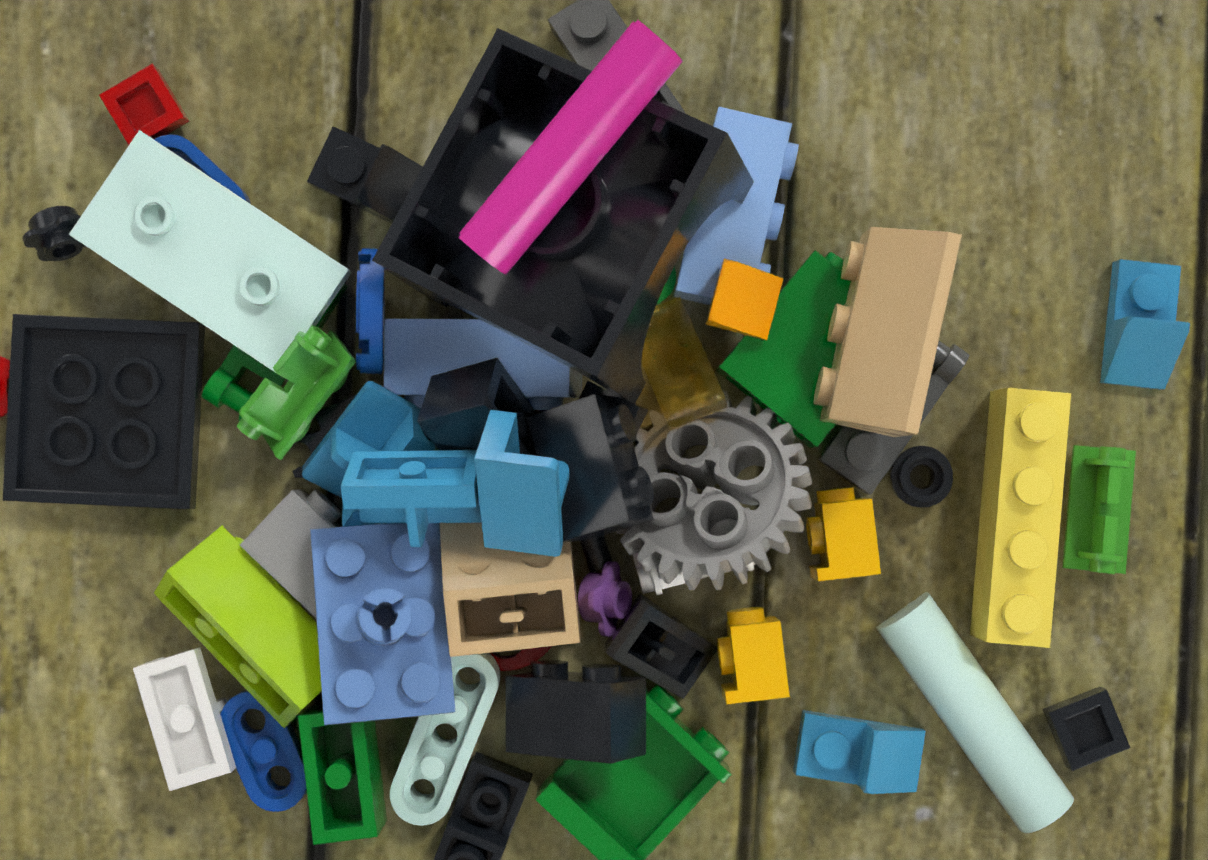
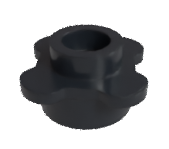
M54 206L41 210L29 220V231L22 238L24 245L28 248H35L37 256L41 261H64L75 257L82 251L83 247H86L69 235L81 216L78 215L74 208L69 206Z

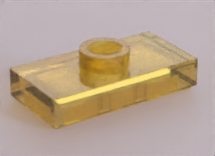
M681 297L656 306L647 330L641 366L670 431L727 408V402Z

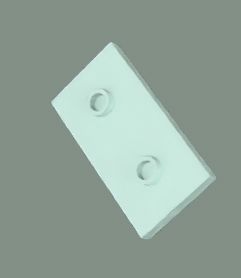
M140 130L69 233L70 236L272 371H274L273 366L294 340L296 334L299 331L306 333L311 325H317L352 273L349 269Z

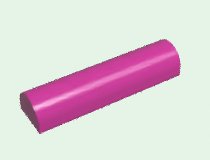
M639 20L633 21L460 231L459 239L490 265L507 275L676 71L683 60Z

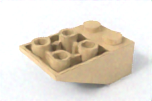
M440 523L443 596L450 657L580 643L581 630L571 542H563L561 554L557 557L486 548L483 541L482 523Z

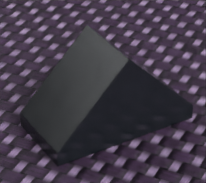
M641 593L631 605L627 616L617 625L615 633L605 643V653L611 658L682 699L685 698L717 652L715 645Z

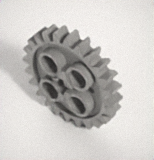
M700 391L696 392L693 408L685 410L677 398L671 399L672 415L665 419L655 410L649 411L650 420L654 427L648 432L640 428L635 440L637 443L635 453L638 464L645 469L653 486L654 500L650 507L654 520L616 532L617 534H624L620 541L629 555L639 552L637 560L643 570L648 572L659 564L658 572L664 583L670 584L679 572L682 571L684 581L689 590L696 589L702 575H709L715 589L721 590L724 582V573L733 571L737 579L742 584L748 582L746 565L754 562L758 567L768 572L771 570V566L766 552L770 548L784 554H788L791 551L783 532L803 533L805 529L801 516L795 512L811 509L812 506L809 493L801 489L813 484L809 467L802 466L807 460L802 443L792 444L795 440L792 426L789 423L777 426V417L769 408H766L756 416V408L750 396L745 397L737 408H733L728 392L722 391L715 406H708L703 393ZM692 446H707L705 451L695 458H682L685 451ZM749 466L764 467L761 474L754 479H737L739 473ZM666 468L677 472L678 475L665 472L660 473V471ZM715 484H719L721 490L714 488ZM696 488L703 490L702 494H698ZM672 497L680 498L677 506L666 513L654 512L661 501ZM740 503L752 506L759 505L756 510H750L742 507ZM732 519L737 521L734 529L726 535L715 536L709 534L712 527L721 520Z

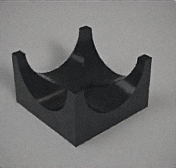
M497 28L372 261L429 299L445 307L451 305L502 330L584 375L611 393L635 404L646 384L642 375L641 362L647 330L659 297L675 264L703 222L719 206L727 201L735 200L742 204L754 181L727 132L655 99H651L507 275L503 274L460 240L459 233L592 71Z

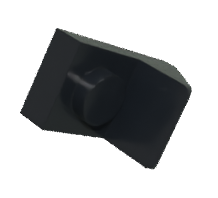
M333 126L309 175L307 183L389 223H393L423 166L385 144H382L379 148Z

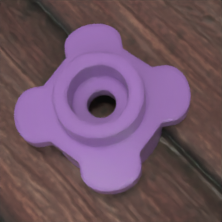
M607 561L603 565L602 573L590 572L583 578L578 592V609L583 620L599 623L598 629L602 636H612L616 631L618 619L625 618L630 611L632 591L630 585L621 580L619 564Z

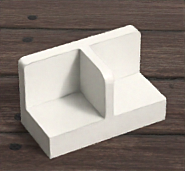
M200 647L166 658L161 657L133 668L169 791L228 774L236 769L220 715V711H222L227 701L226 698L216 700Z

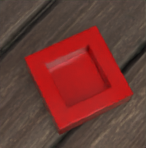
M153 64L143 68L99 95L128 145H130L139 130L152 139H156L157 137L168 135L190 122L161 72Z

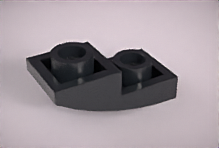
M476 751L434 860H501L533 773Z

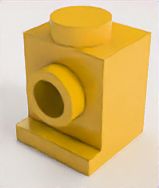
M854 487L816 491L818 502L814 503L816 517L806 518V532L811 555L820 554L821 564L809 565L810 578L816 581H826L881 574L872 498H855Z
M749 607L726 611L727 637L717 638L721 675L732 674L733 683L721 684L722 697L726 704L790 697L781 621L775 616L765 617L764 607Z

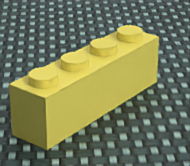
M1003 388L990 391L970 635L984 642L1050 648L1071 393L1018 388Z

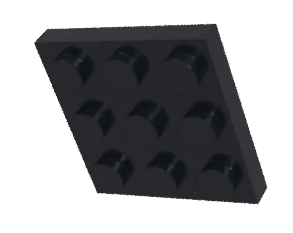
M13 314L3 501L196 509L205 325L198 322Z

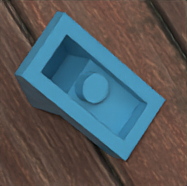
M1123 259L1112 262L1100 383L1158 390L1166 388L1190 329V323L1176 321L1181 266Z
M802 710L793 772L798 776L856 784L867 794L917 792L926 731L921 728Z

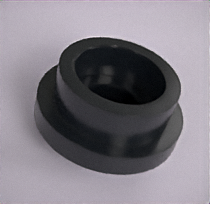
M915 446L900 453L892 464L890 483L896 496L904 503L919 508L931 507L940 503L950 492L953 484V470L949 460L939 450L929 446ZM917 465L925 466L929 470L931 477L928 485L921 489L916 488L910 480V473Z

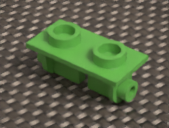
M311 325L306 333L299 331L273 366L276 374L289 380L286 385L282 387L265 378L247 403L239 410L242 419L237 424V428L253 440H258L263 435L276 458L280 460L283 459L295 442L305 436L310 428L312 419L330 395L343 386L348 377L349 370L356 362L336 333L330 330L326 334Z
M1073 445L1062 568L1108 574H1126L1136 451L1117 447Z

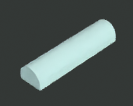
M923 593L876 627L1020 831L1023 833L1038 831L1056 821L1071 807L1074 797L929 593Z

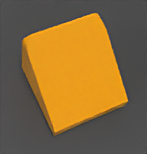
M724 258L720 266L705 324L767 340L784 278Z

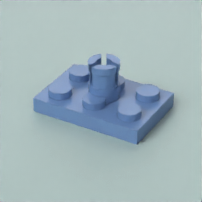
M407 523L310 529L324 726L456 712L443 596L440 523L428 524L422 547L410 546Z

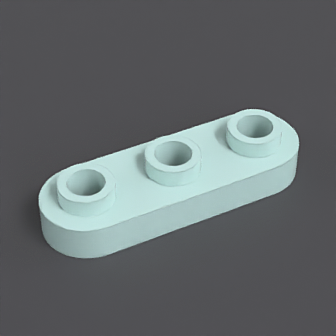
M490 653L451 657L456 712L419 716L390 787V802L394 811L401 819L410 824L420 826L433 824L442 819L451 806L500 684V669ZM465 667L473 668L479 673L480 681L476 684H466L460 679L458 671ZM444 723L450 724L456 729L458 736L451 740L443 739L438 735L436 727ZM419 779L428 780L433 784L435 791L431 794H422L417 791L414 782Z

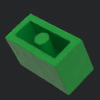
M323 704L311 705L298 716L313 845L378 837L387 822L375 721L324 726Z

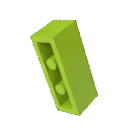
M222 525L166 571L154 594L273 718L285 728L322 693L317 623L302 608V604L240 546L244 540L239 537H233Z

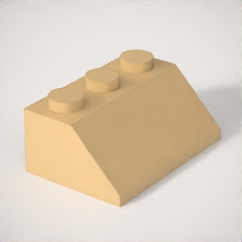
M870 227L861 235L859 243L849 242L841 273V279L851 281L846 305H835L828 330V342L837 343L832 368H821L814 394V404L823 406L820 421L891 437L917 435L919 433L962 237L961 234L944 231Z

